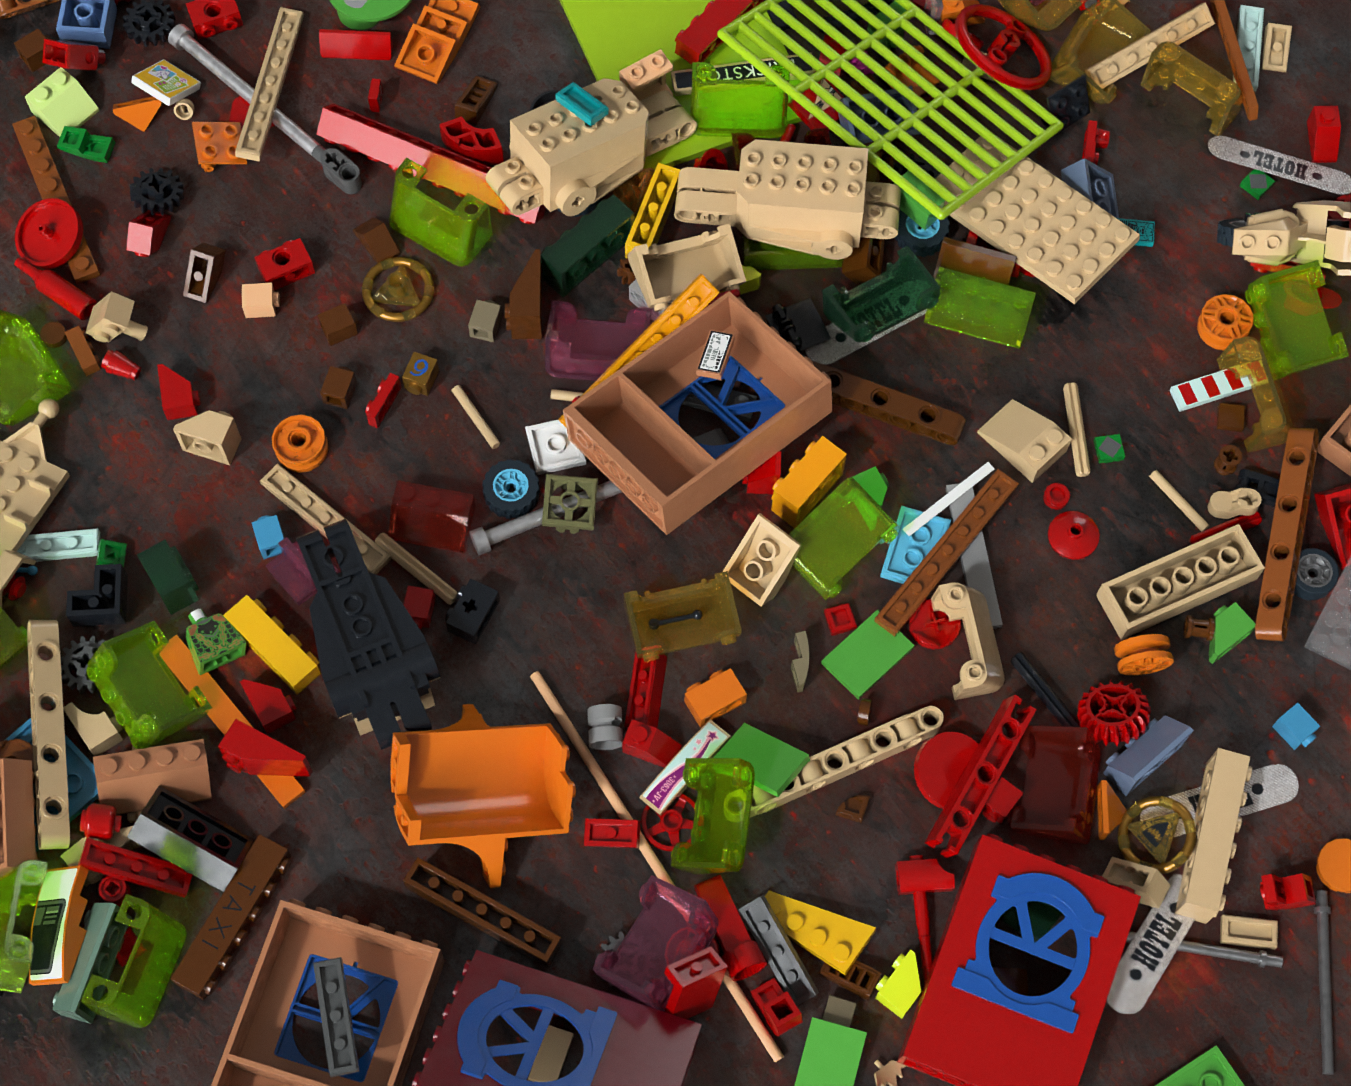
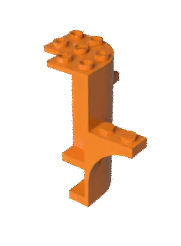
M464 704L461 720L451 726L428 731L393 733L391 792L395 793L396 805L393 807L396 820L408 846L452 843L467 847L480 856L482 875L489 887H501V879L506 872L503 858L504 852L508 850L507 838L565 834L569 832V823L573 821L572 798H575L576 795L575 783L571 781L565 771L566 761L570 758L569 747L564 743L560 734L556 732L551 723L490 727L485 723L482 714H479L473 704Z

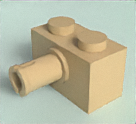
M111 291L93 306L86 334L93 336L99 342L109 343L121 333L142 341L146 336L148 327L130 320L135 301Z

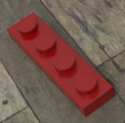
M90 838L85 840L78 866L81 865L88 870L183 898L188 893L193 875L171 862Z

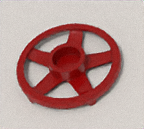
M684 794L677 796L679 799L673 809L666 810L661 816L656 813L660 817V822L649 829L646 826V816L650 807L646 805L643 810L641 825L644 836L658 849L678 852L693 844L700 834L702 828L701 812L697 804ZM686 801L694 808L697 821L682 818L681 814ZM696 829L693 836L687 842L680 845L679 830ZM666 831L669 834L672 846L660 844L652 836Z

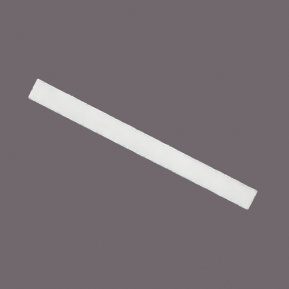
M989 462L984 464L902 530L908 536H911L992 472L994 468Z

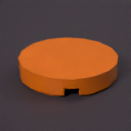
M1335 839L1328 842L1319 851L1317 856L1316 870L1319 878L1329 889L1336 892L1351 893L1350 839Z

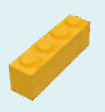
M661 163L657 164L625 243L626 259L629 252L635 246L647 244L649 248L652 244L657 245L677 196L680 169Z
M246 595L223 616L243 637L246 644L298 695L321 674L317 666L319 661L311 652L306 654L300 648L302 644L293 634L288 636L282 630L284 626L275 616L270 618L265 613L267 609L258 599L253 601Z

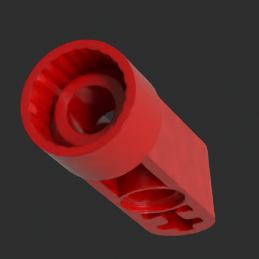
M716 875L695 884L694 888L723 950L722 960L728 966L727 971L731 980L740 981L764 969L767 962L758 943L751 940L721 875Z

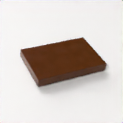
M944 237L933 279L1005 298L1017 256Z

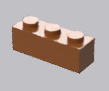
M76 326L65 331L64 333L85 375L88 376L101 370L98 365L101 363L98 356L92 353L95 350L91 342L87 343L86 341L88 336L85 330L81 331L80 327Z

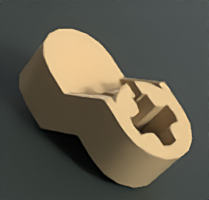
M1239 488L1231 492L1217 491L1211 496L1207 508L1209 513L1216 518L1229 519L1238 515L1250 516L1258 511L1262 499L1259 492L1250 488Z

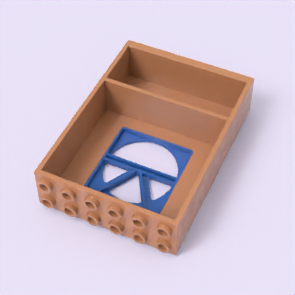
M728 291L563 409L569 441L650 520L668 535L832 412V381L825 372H820L808 357H803L791 342H786L774 327H769L757 312H752L740 297H735ZM710 330L735 334V342L722 379H725V382L717 399L702 385L718 379L696 375V368ZM736 381L749 385L760 398V400L726 406ZM692 392L740 438L732 443L716 446L696 442L679 425V410L685 398ZM761 412L757 424L751 430L735 417L736 415Z
M290 899L289 902L280 900L211 1086H402L445 962L441 949L437 948L438 944L428 940H422L421 943L412 941L410 935L398 931L393 935L384 932V927L369 923L367 927L358 924L357 919L347 915H343L342 918L331 916L332 912L327 909L316 907L315 910L306 908L305 903L295 899ZM342 957L345 975L358 978L369 986L368 990L350 1005L351 1018L356 1016L372 1000L376 999L380 1009V1024L377 1028L352 1020L354 1033L374 1039V1042L369 1050L358 1060L360 1072L330 1077L329 1069L313 1065L301 1055L294 1041L292 1027L294 1014L322 1023L320 1009L301 1004L299 1001L305 992L316 983L313 963Z

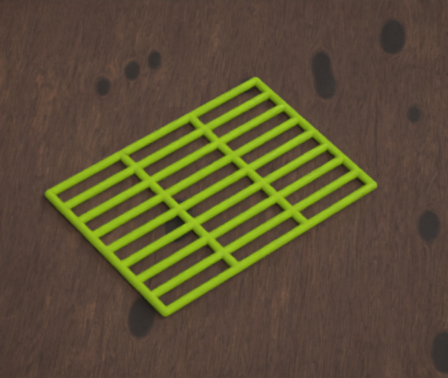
M765 0L717 32V36L849 146L868 148V161L939 220L948 217L1064 127L1062 121L1023 90L1010 87L992 78L1051 125L1044 130L980 79L986 74L978 67L974 71H970L909 22L910 19L916 17L976 65L965 53L956 37L947 32L938 22L910 0H894L907 10L902 14H899L883 0H867L892 20L887 24L883 23L856 0H840L877 30L873 34L868 33L829 0H813L862 40L858 44H854L803 1L786 0L844 47L847 51L842 55L779 5L783 0ZM768 10L772 11L832 61L824 65L765 17L763 13ZM755 20L816 70V72L809 76L749 27L747 23ZM899 27L904 29L960 74L963 79L958 82L955 81L894 30ZM739 30L801 82L796 86L791 85L731 34ZM884 37L888 38L949 89L941 92L884 46L880 40ZM869 47L874 49L934 99L927 103L864 51ZM856 57L919 108V110L912 114L849 61ZM838 68L843 69L903 118L904 121L897 125L836 75L834 71ZM824 78L827 79L889 131L882 136L818 82ZM971 84L1036 135V137L1030 141L965 88ZM808 89L812 90L874 142L869 146H865L802 93ZM956 95L961 97L1022 146V148L1017 152L1014 151L951 100V98ZM943 105L1005 155L1007 159L1001 163L936 109ZM926 116L930 117L993 170L986 174L921 120ZM914 127L978 181L973 185L968 183L906 131ZM899 138L963 192L956 197L891 142ZM880 149L886 151L948 202V204L943 208L939 207L875 153Z

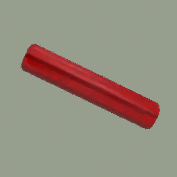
M1258 511L1250 516L1241 515L1192 535L1190 543L1191 545L1237 524L1245 531L1259 525L1262 517Z

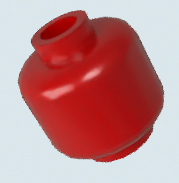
M90 804L87 810H82L80 831L84 832L86 838L110 841L114 833L121 830L122 816L117 815V810L113 805Z

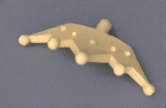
M879 1060L874 1062L880 1069L874 1074L876 1086H886V1084L897 1086L896 1076L903 1078L901 1069L906 1066L894 1060H891L885 1066Z

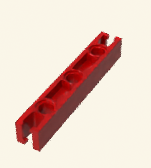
M1017 695L1003 700L925 841V844L935 848L936 845L943 842L944 839L942 837L945 832L950 834L951 838L946 849H943L940 853L945 858L959 853L1036 712V709L1030 705L1023 709L1018 708L1016 714L1019 715L1018 718H1012L1011 714L1015 705H1020L1023 701ZM1003 727L1006 728L1008 737L1004 735ZM979 770L983 773V781L979 778ZM954 815L959 819V826L954 822Z

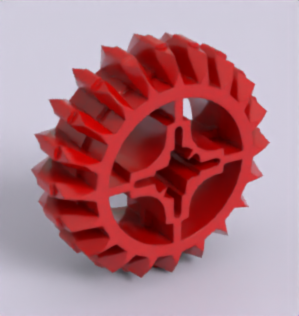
M1110 679L1107 685L1100 682L1098 688L1090 686L1089 693H1083L1082 700H1079L1077 718L1080 728L1085 731L1087 738L1093 737L1095 743L1103 740L1106 746L1110 742H1114L1118 746L1121 741L1129 744L1130 738L1138 740L1139 733L1145 734L1146 726H1149L1151 709L1146 695L1142 694L1140 688L1134 689L1132 683L1124 686L1122 680L1118 684H1114ZM1131 711H1134V713L1129 717V713Z

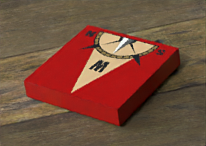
M824 78L818 82L838 100L844 98L827 79ZM808 89L802 93L835 121L839 119L838 112L812 90ZM791 99L787 104L819 139L823 138L830 130L794 99Z

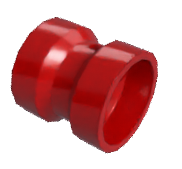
M106 876L99 884V894L106 903H114L119 907L129 903L132 891L124 880Z

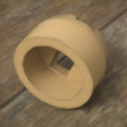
M181 99L176 102L174 114L182 120L190 119L194 113L193 102L189 99Z

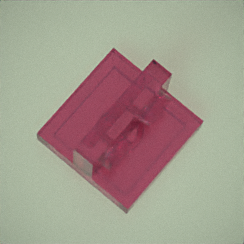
M286 537L278 543L282 553L265 566L290 597L300 606L313 596L317 590L298 543L294 542L292 544ZM334 566L335 571L338 574L339 570Z

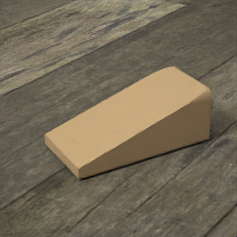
M1268 23L1265 27L1263 70L1286 72L1292 26Z

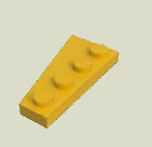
M768 891L765 895L788 938L845 976L876 932V927L778 893Z

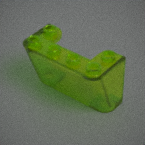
M406 157L398 167L395 175L389 215L390 226L456 266L468 265L492 236L489 205L467 193L454 211L416 188V185L427 173V169ZM412 169H415V170L417 171V174H416L415 177L413 176V170H412ZM469 204H474L479 209L475 214H467L464 211L465 207Z
M1318 260L1261 276L1250 283L1248 290L1245 291L1246 300L1252 306L1254 312V325L1256 328H1259L1262 337L1260 339L1261 347L1267 353L1269 359L1268 369L1271 375H1275L1277 379L1323 366L1349 356L1342 332L1332 336L1317 289L1326 283Z
M155 620L103 642L89 660L86 670L89 679L99 689L102 699L115 714L117 722L127 732L131 744L138 749L150 748L205 716L212 708L198 686L193 687L186 696L159 655L169 641ZM152 632L156 635L158 644L154 642ZM195 698L199 701L200 708L196 706Z
M686 758L683 779L686 785L698 791L695 803L693 828L691 830V843L678 842L671 853V867L694 875L738 872L743 866L755 781L754 767L750 762L741 758Z
M126 894L115 921L133 928V932L138 937L119 983L92 974L81 1002L97 1015L135 1028H142L150 1024L154 1018L186 940L187 933L185 927L148 902ZM130 906L136 912L134 920H130L126 915L127 909ZM99 985H105L108 988V992L102 996L100 1001L94 1000L92 995L94 988Z

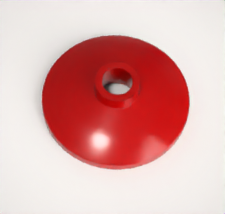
M1066 511L1057 515L1048 528V540L1051 547L1056 553L1067 559L1078 560L1088 557L1095 551L1099 543L1100 535L1096 523L1088 515L1078 511ZM1071 529H1077L1080 534H1073Z

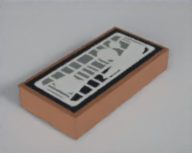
M715 330L709 331L696 368L697 376L722 379L735 342V334Z

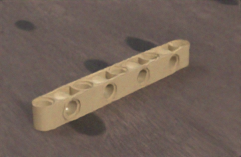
M29 620L27 643L39 850L68 849L70 844L69 801L58 621ZM38 654H47L50 660H43ZM47 703L51 705L53 710H44L41 704ZM50 754L56 761L48 762L44 759L43 755ZM46 807H55L59 814L52 815L48 813Z
M927 706L809 757L810 761L791 782L793 788L784 790L779 797L753 784H749L747 787L735 791L727 797L725 815L732 822H742L909 749L939 732L943 723V713L935 706ZM932 717L937 724L930 726L924 722V718ZM884 738L889 742V745L881 747L876 743V740ZM835 759L841 763V767L831 768L827 762ZM736 802L741 803L744 806V810L734 812L730 805Z

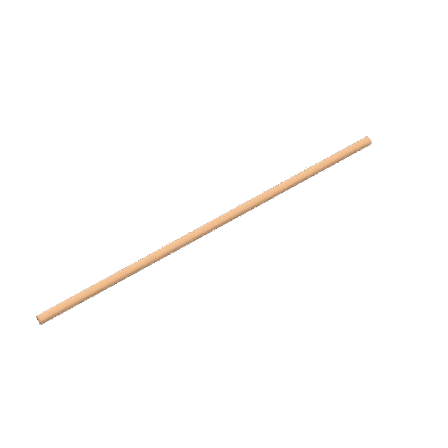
M536 671L531 674L530 678L621 820H633L540 672ZM640 831L639 849L688 927L702 928ZM726 970L723 982L774 1062L781 1060L784 1057L781 1050L737 981H732Z

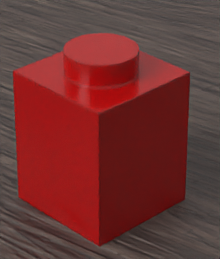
M408 586L403 605L419 629H422V627L429 628L436 600L434 590Z
M1001 777L986 801L982 814L989 821L994 823L997 821L999 824H1002L1021 799L1023 792Z

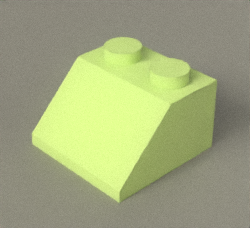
M61 67L25 96L31 112L59 137L64 126L80 128L100 111L79 82Z

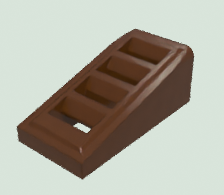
M475 76L455 104V118L462 116L467 123L476 125L490 102L498 83Z
M857 960L845 978L840 977L841 972L837 970L834 974L829 972L831 966L825 962L819 972V975L867 1001L882 974ZM857 970L860 973L855 983L850 982L852 974ZM866 975L870 978L865 988L859 985Z

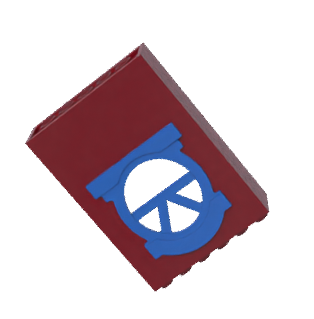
M476 950L473 959H467L464 965L462 975L465 977L463 981H457L452 995L455 998L453 1003L448 1002L443 1014V1019L445 1020L443 1026L438 1025L432 1040L435 1044L432 1049L427 1048L422 1062V1065H425L423 1071L416 1072L412 1086H684L702 1024ZM530 1007L542 1011L534 1031L513 1011L514 1008ZM500 1015L526 1042L488 1047L486 1044V1034L491 1023ZM552 1016L570 1021L579 1032L583 1042V1056L579 1065L570 1074L558 1080L548 1082L527 1081ZM525 1053L515 1076L504 1071L493 1060V1057Z

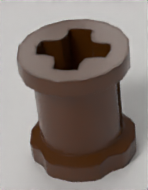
M1233 445L1222 447L1219 456L1214 461L1216 472L1223 476L1233 474L1237 469V465L1242 460V452Z
M1187 615L1184 622V638L1194 636L1212 641L1215 631L1214 618L1204 620Z

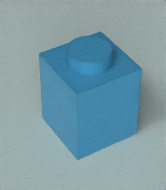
M277 515L262 516L257 521L251 522L263 559L288 552Z
M1296 703L1272 727L1295 750L1301 744L1307 747L1317 738L1314 733L1320 725L1299 703Z

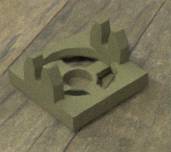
M546 474L542 526L556 527V530L560 533L570 530L571 534L578 533L579 529L594 530L598 478ZM558 487L567 490L561 496H552V493ZM584 489L589 499L580 498L575 491ZM566 495H573L577 498V505L573 508H568L564 506L563 498ZM551 504L560 505L565 510L564 520L554 514ZM578 507H588V511L583 517L572 521L573 511L577 510Z

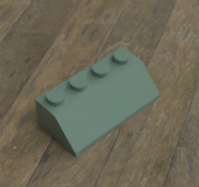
M93 903L92 909L86 913L84 929L87 932L68 983L62 984L61 989L55 993L53 999V1010L61 1016L89 1024L93 1023L117 960V952H120L125 939L123 937L132 920V917L117 904Z

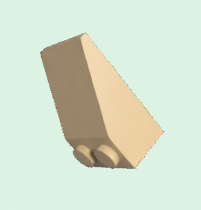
M1013 399L977 431L982 438L1032 483L1067 452L1072 440L1053 421Z
M760 513L720 576L762 607L774 599L785 582L801 548V544Z

